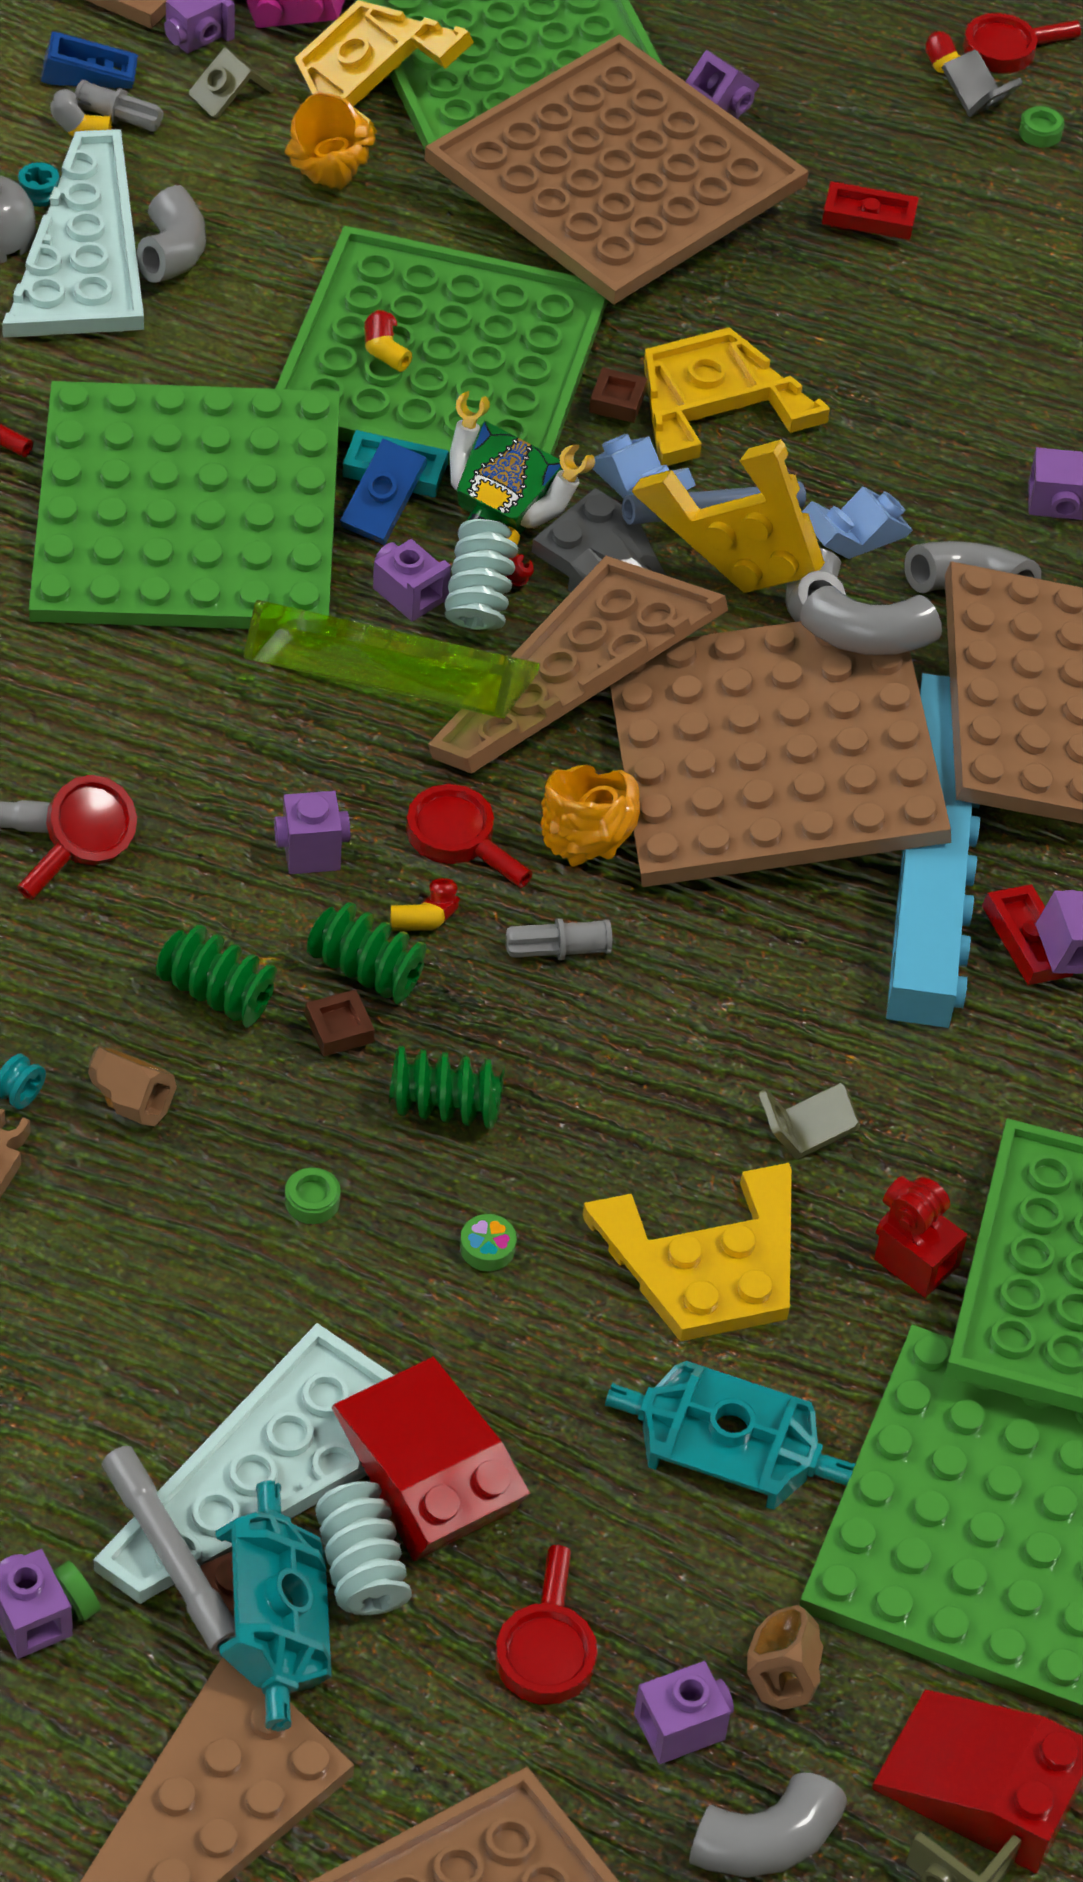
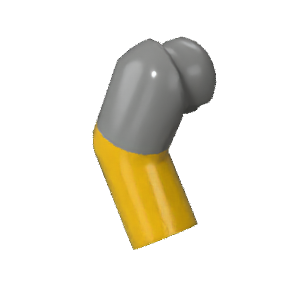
M62 89L54 94L53 101L50 104L51 114L70 136L74 137L76 131L112 130L111 116L85 115L77 105L76 94L71 90Z

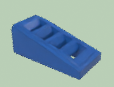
M52 31L44 57L40 82L52 85L78 86L80 81L85 80L105 88L132 89L138 55ZM113 67L121 68V71L113 69Z

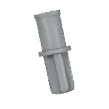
M82 80L75 90L76 99H81L80 101L77 100V105L80 109L102 116H111L113 124L122 121L150 131H156L163 118V111L158 105L128 96L127 91L121 88L114 91Z
M556 918L555 924L511 926L507 928L505 937L506 950L509 956L513 958L557 955L558 960H564L566 955L585 953L608 954L612 950V928L609 919L564 923L562 918Z

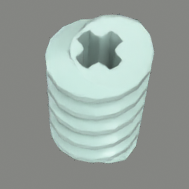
M474 519L461 523L458 529L459 541L454 550L456 558L451 566L453 576L448 582L449 594L444 604L446 609L445 617L451 623L474 630H496L505 625L506 619L499 612L506 610L509 604L507 597L503 594L511 590L512 583L506 576L512 575L515 571V564L510 558L515 557L518 553L517 544L507 539L511 536L512 532L505 524L486 519Z
M368 1481L352 1482L327 1491L319 1499L315 1508L318 1523L321 1525L322 1541L326 1545L327 1563L331 1566L329 1572L332 1584L336 1587L334 1593L337 1605L344 1611L356 1615L386 1613L403 1606L412 1597L410 1585L403 1582L407 1576L405 1564L398 1561L402 1555L400 1544L393 1540L397 1535L395 1523L388 1520L392 1514L390 1503L383 1499H378L382 1492L380 1485Z

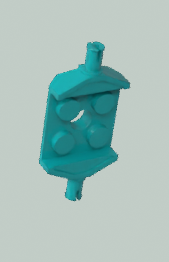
M689 1361L676 1364L655 1388L648 1387L645 1395L616 1385V1383L611 1384L607 1394L606 1407L609 1406L638 1415V1419L643 1421L648 1468L656 1470L660 1459L707 1474L768 1495L766 1507L773 1510L804 1484L808 1476L813 1478L814 1475H818V1477L845 1485L846 1487L856 1464L821 1454L823 1445L818 1443L815 1410L811 1402ZM727 1415L736 1416L745 1422L747 1428L737 1433L727 1432L717 1424V1420Z
M267 1480L256 1485L258 1512L236 1518L216 1530V1539L232 1543L235 1637L219 1646V1652L227 1662L255 1687L262 1689V1693L265 1695V1727L267 1729L271 1728L272 1731H283L292 1726L289 1694L311 1689L332 1677L326 1558L320 1537L292 1524L291 1517L281 1514V1484H275V1481Z

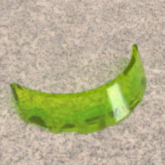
M256 600L244 650V658L248 660L408 695L500 719L506 718L539 674L541 663L262 600Z

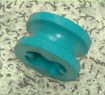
M30 163L19 171V185L26 191L33 206L43 207L50 205L53 189L58 186V170L48 163Z
M23 1054L12 1056L0 1070V1098H9V1103L16 1109L25 1108L40 1092L46 1078V1070L39 1064H32L30 1066V1059Z

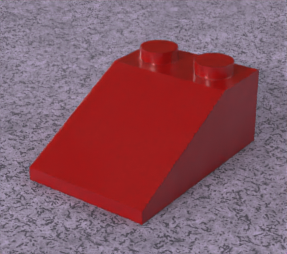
M434 1356L343 1399L331 1407L370 1481L380 1485L382 1492L379 1498L390 1503L392 1512L390 1518L395 1523V1528L414 1562L514 1512L530 1494L500 1438Z
M925 1689L876 1777L872 1789L997 1854L1010 1838L1016 1835L1022 1842L1014 1863L1037 1874L1083 1785V1736L1041 1715Z

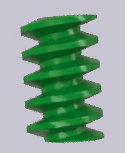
M347 902L339 911H336L334 907H329L323 911L315 921L308 937L307 953L313 958L323 957L324 963L330 968L340 967V971L344 976L348 978L358 977V981L363 987H375V991L379 996L383 998L393 997L396 1005L402 1003L410 995L424 967L423 960L427 950L426 944L422 941L417 942L408 952L406 949L409 935L404 931L399 932L392 941H389L392 927L388 922H382L374 931H371L374 915L370 912H364L355 922L357 906L353 902Z
M201 924L196 925L188 934L183 929L177 930L164 943L156 964V975L162 981H172V984L180 991H189L190 995L197 1001L207 1000V1004L211 1009L225 1011V1015L232 1021L242 1020V1024L246 1029L252 1026L265 1011L273 994V983L277 974L276 966L267 964L257 974L256 972L259 967L258 956L250 954L239 964L242 954L241 947L233 944L222 954L225 940L219 934L213 935L204 944L207 936L205 926Z
M399 1045L393 1065L389 1104L392 1099H395L399 1116H406L413 1103L417 1102L419 1116L425 1120L429 1118L435 1105H437L441 1120L445 1123L450 1122L455 1111L460 1109L462 1122L465 1126H470L478 1112H482L485 1128L492 1129L499 1115L505 1066L499 1076H494L491 1059L485 1058L479 1071L474 1073L470 1057L464 1055L455 1070L451 1069L448 1053L446 1052L441 1053L435 1066H429L426 1049H420L414 1062L408 1063L405 1046Z

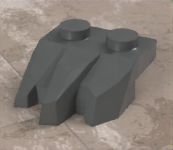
M594 488L533 538L532 553L569 576L568 591L570 592L580 584L605 556L665 575L641 524H627L623 518L622 505L597 488Z

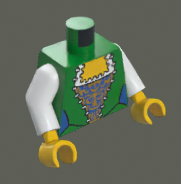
M469 391L461 394L456 401V410L463 420H459L456 423L452 440L450 476L451 485L457 491L459 506L470 512L466 521L486 519L501 522L508 527L516 529L521 535L526 528H536L560 516L579 485L578 475L587 473L594 468V456L587 455L583 459L581 466L577 467L574 463V454L579 449V444L566 447L561 452L560 459L487 421H484L480 428L477 424V419L488 412L490 408L489 399L486 396L482 397L479 403V410L477 413H474L467 407Z

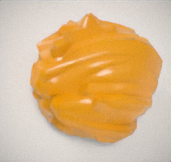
M317 92L310 95L296 111L291 121V140L285 148V155L290 157L293 167L299 168L302 175L306 174L315 184H322L330 189L337 188L341 190L352 180V176L356 175L359 165H366L368 163L369 147L373 146L376 137L373 127L359 115L346 99L331 93Z
M578 765L567 770H554L545 783L544 798L541 802L543 817L540 822L544 837L543 841L551 849L552 854L560 855L562 859L567 858L571 867L578 866L597 856H601L606 860L613 859L617 848L631 835L638 824L640 794L636 779L623 770L597 774L595 767L591 765Z

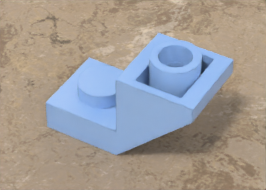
M629 434L620 435L602 444L605 452L594 457L595 465L593 470L622 498L626 495H634L632 489L640 478L669 471L667 465L661 466L650 437L631 440ZM689 468L673 470L686 490L696 486Z
M864 486L841 510L836 506L828 510L811 501L802 511V513L809 514L815 535L821 543L848 559L903 539L913 531L901 517L905 512L904 507L891 494L884 491L881 495H878Z

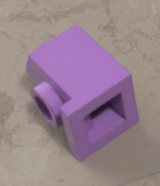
M166 0V22L164 24L166 36L172 44L178 45L187 54L222 37L228 42L235 38V3L231 0Z
M412 539L400 546L391 542L383 546L375 557L373 589L413 622L445 602L449 594L448 582L450 580L451 565L446 560L439 563Z

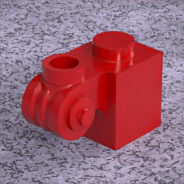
M900 1176L890 1185L883 1197V1203L890 1210L881 1219L875 1233L879 1236L874 1260L926 1298L960 1265L968 1234L943 1216L951 1204L948 1194L937 1182L926 1177H919L914 1181H909L904 1176Z

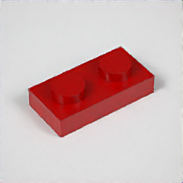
M830 181L822 224L910 240L919 197Z
M1032 884L987 893L982 908L1027 985L1073 976V973L1052 972L1035 925L1045 905Z

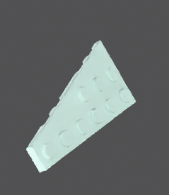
M121 129L75 132L62 166L61 179L51 194L48 213L43 215L25 262L26 270L20 284L17 283L14 291L11 310L9 313L6 312L2 323L3 338L144 330V313Z
M316 1323L157 1492V1496L198 1565L200 1566L232 1552V1543L216 1539V1530L236 1518L258 1512L256 1485L258 1483L272 1480L275 1481V1484H281V1514L292 1518L317 1504L327 1491L340 1485L356 1482L365 1477L367 1473L331 1407L333 1404L373 1386L394 1374ZM135 1516L94 1558V1571L139 1604L174 1585L173 1580Z

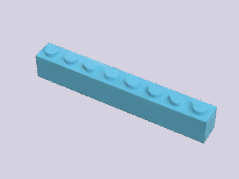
M922 673L919 692L951 827V843L902 850L886 1019L949 1028L954 1007H964L967 991V977L958 976L959 966L967 967L971 936L962 935V926H970L974 896L965 894V886L973 887L975 880L977 856L968 855L969 846L976 847L980 817L971 816L972 808H979L980 804L956 800L950 677Z

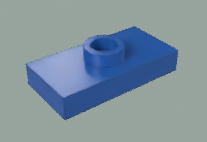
M382 439L340 519L341 527L385 546L427 465V458L386 439Z

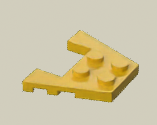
M357 0L294 59L312 94L323 92L338 95L346 99L354 107L388 74L397 69L416 49H419L446 69L474 41L465 28L455 26L454 30L441 27L436 20L424 18L422 21L406 18L402 11ZM356 109L359 115L373 127L374 134L377 133L372 121Z
M730 327L645 349L644 369L645 376L648 378L649 403L657 456L661 466H669L700 457L702 443L688 421L700 420L707 416L769 401L789 433L828 423L830 408L821 399L813 402L803 394V385L792 376L783 378L770 367L771 360Z
M782 439L748 448L740 459V463L761 493L700 509L673 470L640 478L632 489L633 494L743 593L800 580L810 572L820 571L825 564L809 514L801 512L796 497L800 487L796 475L788 473L785 459L789 454Z
M789 1163L742 1172L740 1186L753 1220L648 1240L632 1193L584 1203L583 1218L585 1223L592 1231L596 1229L609 1245L608 1252L619 1266L625 1265L640 1283L639 1291L680 1342L788 1319L790 1309L792 1169Z

